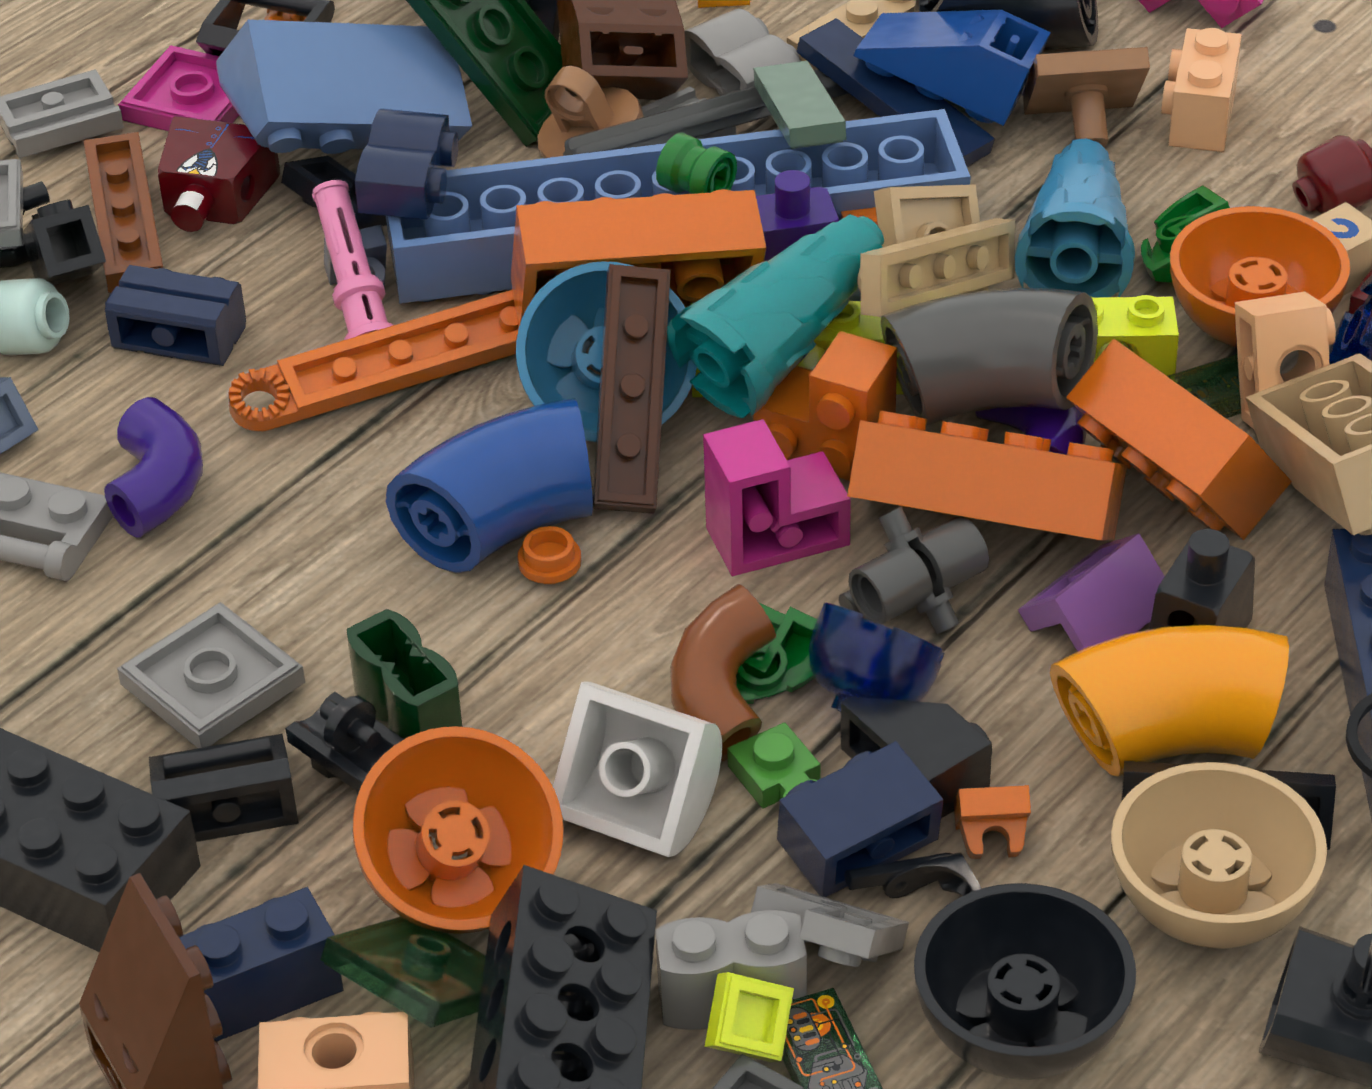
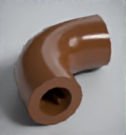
M741 584L735 585L712 601L685 628L670 665L671 703L675 711L716 724L719 727L722 736L721 762L728 759V747L757 735L761 729V719L744 700L737 688L736 674L739 667L751 655L776 638L775 629L766 612L748 589Z

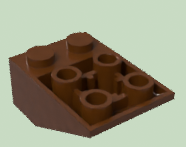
M557 0L562 67H579L593 76L601 88L616 87L629 90L637 99L659 100L675 93L688 79L684 25L676 0ZM565 88L573 97L577 96L574 92Z
M141 873L129 877L79 1002L90 1051L111 1089H223V1084L232 1081V1075L223 1051L214 1040V1038L223 1034L219 1016L212 1001L204 993L205 990L214 986L210 969L197 945L185 949L179 939L183 937L182 926L172 902L166 895L156 899Z

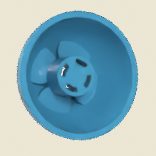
M603 261L582 264L570 268L551 279L537 292L526 308L519 325L516 341V362L519 378L533 406L575 398L581 413L585 439L590 442H596L600 375L590 369L587 370V368L591 366L594 370L601 372L606 282L609 264L633 266L619 262ZM671 288L669 290L668 324L673 317L685 309L684 304ZM668 340L666 341L662 425L683 404L692 387L689 381L695 378L697 369L692 360H689L683 367L679 368L671 353Z

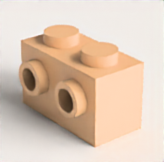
M1187 28L1182 50L1172 49L1168 80L1165 81L1161 114L1171 115L1169 146L1224 152L1236 91L1242 34L1228 33L1216 28H1205L1202 30Z

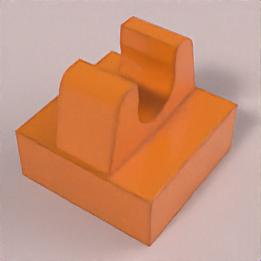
M1029 785L959 789L954 800L955 828L961 831L968 856L971 859H981L983 855L982 836L989 831H998L1006 838L1008 857H1016L1021 853L1024 846L1026 823L1031 814Z

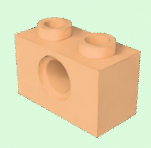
M1305 291L1234 302L1241 419L1253 429L1254 425L1245 397L1330 365L1329 345L1334 343L1336 336L1333 315L1327 308V305ZM1298 350V361L1294 368L1287 373L1280 374V366L1283 359L1289 353Z
M408 1011L391 1013L367 1012L361 1015L311 1019L296 1017L285 1021L259 1022L258 1089H414V1055Z

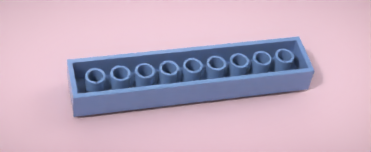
M945 109L846 121V140H843V142L795 149L790 148L780 129L699 139L706 149L716 146L735 155L737 173L731 191L755 190L756 196L775 193V178L779 173L787 170L802 171L810 178V188L823 187L828 189L839 221L841 220V211L876 207L874 191L888 187L970 185L971 176ZM666 143L446 170L447 187L444 202L442 204H434L432 213L427 220L386 216L399 303L430 302L440 298L472 294L485 295L495 291L511 290V266L517 205H530L541 201L555 203L591 201L601 197L614 199L652 197L662 193L673 195L690 194L688 191L679 194L660 186L656 180L658 158Z

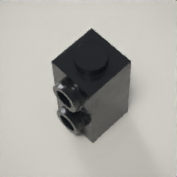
M70 199L45 205L37 209V214L31 216L32 220L23 230V242L34 277L45 279L53 285L93 274L106 262L89 205L73 208Z

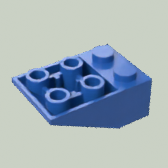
M1003 10L882 13L858 45L853 56L865 61L866 66L879 75L887 77L897 76L914 84L917 91L926 97L935 100L947 99L964 107L969 116L980 122H996L1004 126L1024 91L1035 56L1042 53L1051 32Z

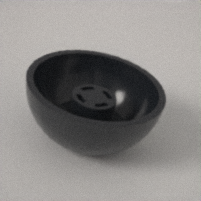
M1011 883L985 887L970 892L940 910L931 919L919 938L914 958L916 990L923 1012L935 1033L952 1052L964 1061L987 1073L1011 1079L1032 1080L1056 1076L1075 1069L1093 1058L1111 1041L1123 1024L1131 1006L1136 984V964L1132 949L1122 930L1105 912L1094 904L1058 888L1028 883Z

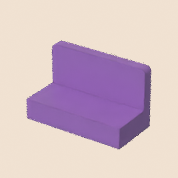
M1138 533L1100 545L1019 608L1018 612L1031 632L1061 624L1076 650L1080 651L1086 647L1125 634L1138 632L1148 624L1152 617L1155 594L1165 576Z

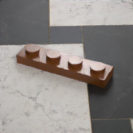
M139 132L83 140L98 234L106 259L103 265L108 293H112L116 286L119 287V280L129 265L154 269L163 268Z

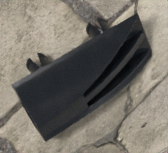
M1299 926L1269 1011L1259 1053L1372 1087V933L1362 936L1355 945Z

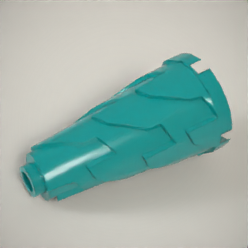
M849 214L838 222L830 223L815 234L803 236L769 261L751 266L720 289L714 290L673 317L667 327L668 344L679 368L683 367L689 360H692L700 371L695 378L689 381L693 387L710 403L729 415L744 418L751 412V416H753L767 403L774 389L816 346L814 342L816 337L848 304V298L858 289L860 253L883 248L884 236L880 228L868 217H856Z

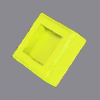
M730 972L717 974L704 1047L738 1055L744 1054L748 1057L767 1062L782 1061L794 988Z

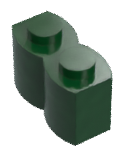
M385 609L347 628L355 695L363 697L374 705L377 719L388 722L389 729L403 739L429 729L452 726L463 727L458 679L453 667L440 654L422 647L418 630L407 618L395 611Z

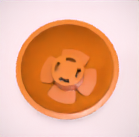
M1243 206L1222 209L1206 214L1184 227L1175 238L1171 247L1170 273L1176 296L1191 320L1214 339L1237 348L1234 302L1305 291L1327 305V308L1333 314L1343 297L1348 283L1350 260L1340 240L1318 222L1283 209Z
M458 726L441 727L419 732L405 738L384 753L373 765L361 785L356 799L352 829L354 848L361 871L379 899L394 913L417 926L432 931L452 934L474 933L489 929L491 914L524 865L553 875L561 856L564 830L562 812L555 790L541 767L526 752L509 740L480 729ZM432 837L435 838L438 849L434 848ZM467 852V856L461 859H452V856H459Z

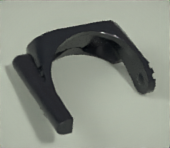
M961 852L955 854L940 853L846 870L844 873L845 882L849 890L882 886V889L889 898L906 896L935 881L939 882L943 891L954 892L962 896L982 889Z

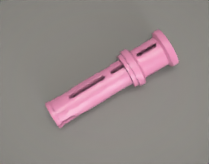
M330 180L317 185L313 189L312 197L317 206L326 245L338 283L334 288L332 297L335 307L343 312L348 330L344 340L393 326V324L387 321L382 303L386 295L383 282L375 275H372L361 232L358 228L348 192V183L342 180Z

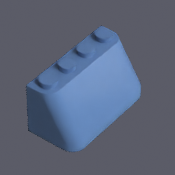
M248 19L216 61L220 87L256 142L261 146L269 147V150L275 153H287L298 148L321 149L322 152L327 154L342 153L350 149H364L368 144L372 123L379 109L449 115L450 132H457L459 140L472 127L459 64L427 26Z

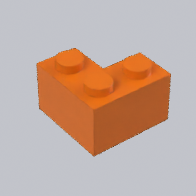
M839 331L815 368L810 370L796 366L774 389L767 403L753 415V421L764 419L786 460L823 451L837 476L850 481L860 420L878 423L880 411L896 413L897 347Z

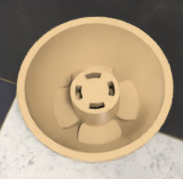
M1202 762L1184 764L1168 768L1146 778L1136 785L1122 800L1116 810L1111 829V851L1115 871L1125 894L1137 911L1165 934L1179 941L1206 948H1236L1254 944L1271 937L1290 924L1312 899L1321 881L1327 857L1324 829L1316 813L1304 798L1285 783L1266 773L1228 763Z

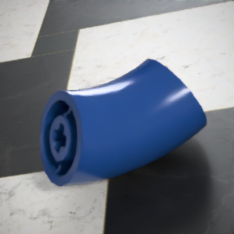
M573 398L540 404L507 413L478 424L445 440L397 474L387 485L385 502L391 521L405 542L419 556L436 567L459 573L471 571L486 557L534 529L592 516L591 474L585 433L577 400Z

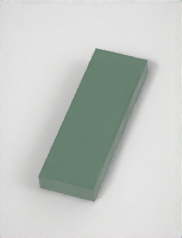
M808 61L753 68L754 86L790 148L832 144L846 140V121Z

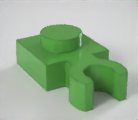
M785 722L727 748L728 767L762 809L779 802L798 784L808 780L817 781L821 779V764Z

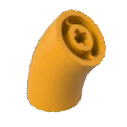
M1214 625L1161 627L1125 634L1086 647L1051 664L1050 677L1061 708L1073 730L1096 762L1112 776L1119 777L1123 775L1124 761L1153 762L1163 758L1196 753L1231 754L1255 759L1269 736L1278 711L1288 668L1289 642L1287 636L1241 627Z

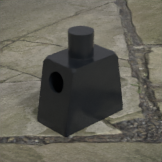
M1201 529L1194 532L1158 586L1149 630L1161 627L1190 626L1194 624V618L1198 625L1247 628L1253 617L1255 557L1248 551L1231 546L1227 536L1218 530Z

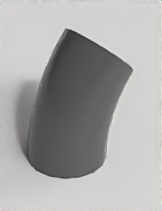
M1047 288L982 290L946 296L881 316L880 322L885 344L897 347V380L915 416L927 419V425L949 417L994 408L1039 407L1067 410L1074 407L1066 397L1093 365L1098 336L1097 311L1092 297L1085 292Z

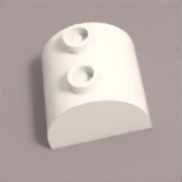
M581 682L553 784L563 820L666 857L677 855L689 844L697 832L711 802L722 757L720 729L716 724L592 682Z

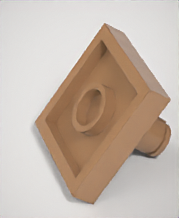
M1148 47L1036 54L1022 93L1024 114L1072 111L1075 140L1087 138L1099 142L1103 147L1107 146L1109 139L1105 109L1133 107L1150 69Z

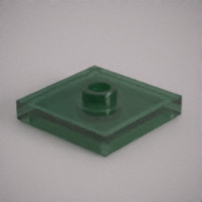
M397 917L327 937L320 959L325 962V965L430 1028L477 1013L479 1009L486 955L448 933L428 930L402 917Z

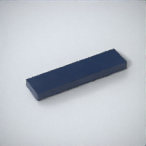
M835 18L799 38L796 52L878 116L883 117L945 109L967 167L991 153L995 138L947 101L926 97L917 91L914 84L897 76L887 77L879 75L866 66L865 61L854 57V52L863 38L839 19Z

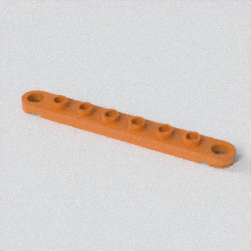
M513 289L277 360V364L269 367L260 368L259 370L249 369V373L246 374L242 372L238 374V379H234L231 382V387L229 388L230 414L234 421L245 429L267 431L516 354L519 328ZM255 391L267 392L275 398L274 405H268L267 410L266 407H262V411H258L256 407L254 410H251L250 405L246 407L243 399Z

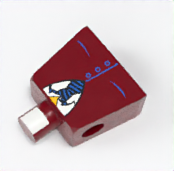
M174 116L158 166V179L164 212L171 216L173 223L178 228L187 232L200 230L205 221L227 224L242 222L278 179L281 173L278 153L270 151L269 147L259 145L244 124Z

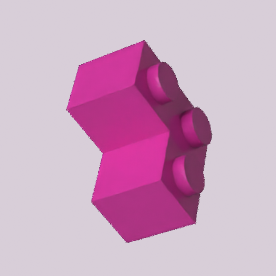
M764 419L703 434L706 529L732 577L850 545L851 499L847 497L848 493L823 451L786 460Z

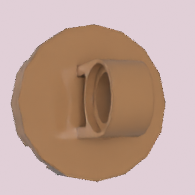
M562 67L545 90L544 96L552 114L544 121L537 136L538 149L543 158L563 156V152H565L564 142L568 138L644 117L640 102L629 90L616 87L601 88L593 76L579 67ZM565 88L574 92L577 96L573 97Z

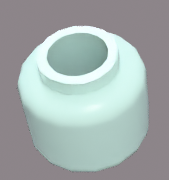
M42 278L1 280L0 353L2 355H27L50 352L58 345L69 326V308L65 298L56 290L52 283Z

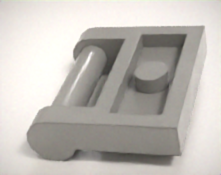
M0 472V560L42 569L49 578L69 581L113 517L105 495Z

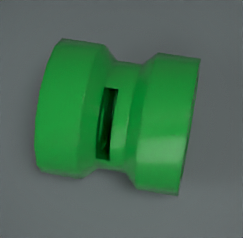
M681 132L671 137L663 147L657 162L656 180L660 186L678 194L688 191L690 194L711 193L722 189L731 190L737 173V160L733 153L716 146L706 149L703 147L701 140Z

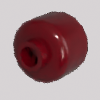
M1337 135L1307 151L1299 158L1296 164L1298 180L1292 183V187L1298 202L1307 212L1316 209L1323 214L1345 202L1357 209L1372 200V148L1364 140L1358 139L1354 141L1349 136Z

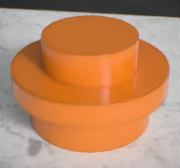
M544 526L532 530L526 535L518 551V567L520 572L529 580L537 583L556 584L574 576L581 566L580 547L568 531L556 526Z

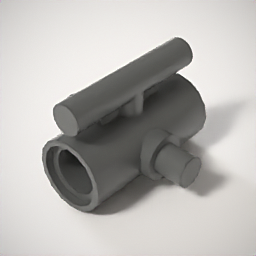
M902 507L879 517L878 519L889 539V542L884 544L888 552L853 569L849 573L848 583L850 590L839 596V604L844 614L852 618L861 613L874 625H882L916 607L919 614L926 612L936 634L959 624L960 622L949 602V599L954 597L950 589L984 572L989 564L988 548L977 527L965 517L957 516L922 534L919 527L912 529Z

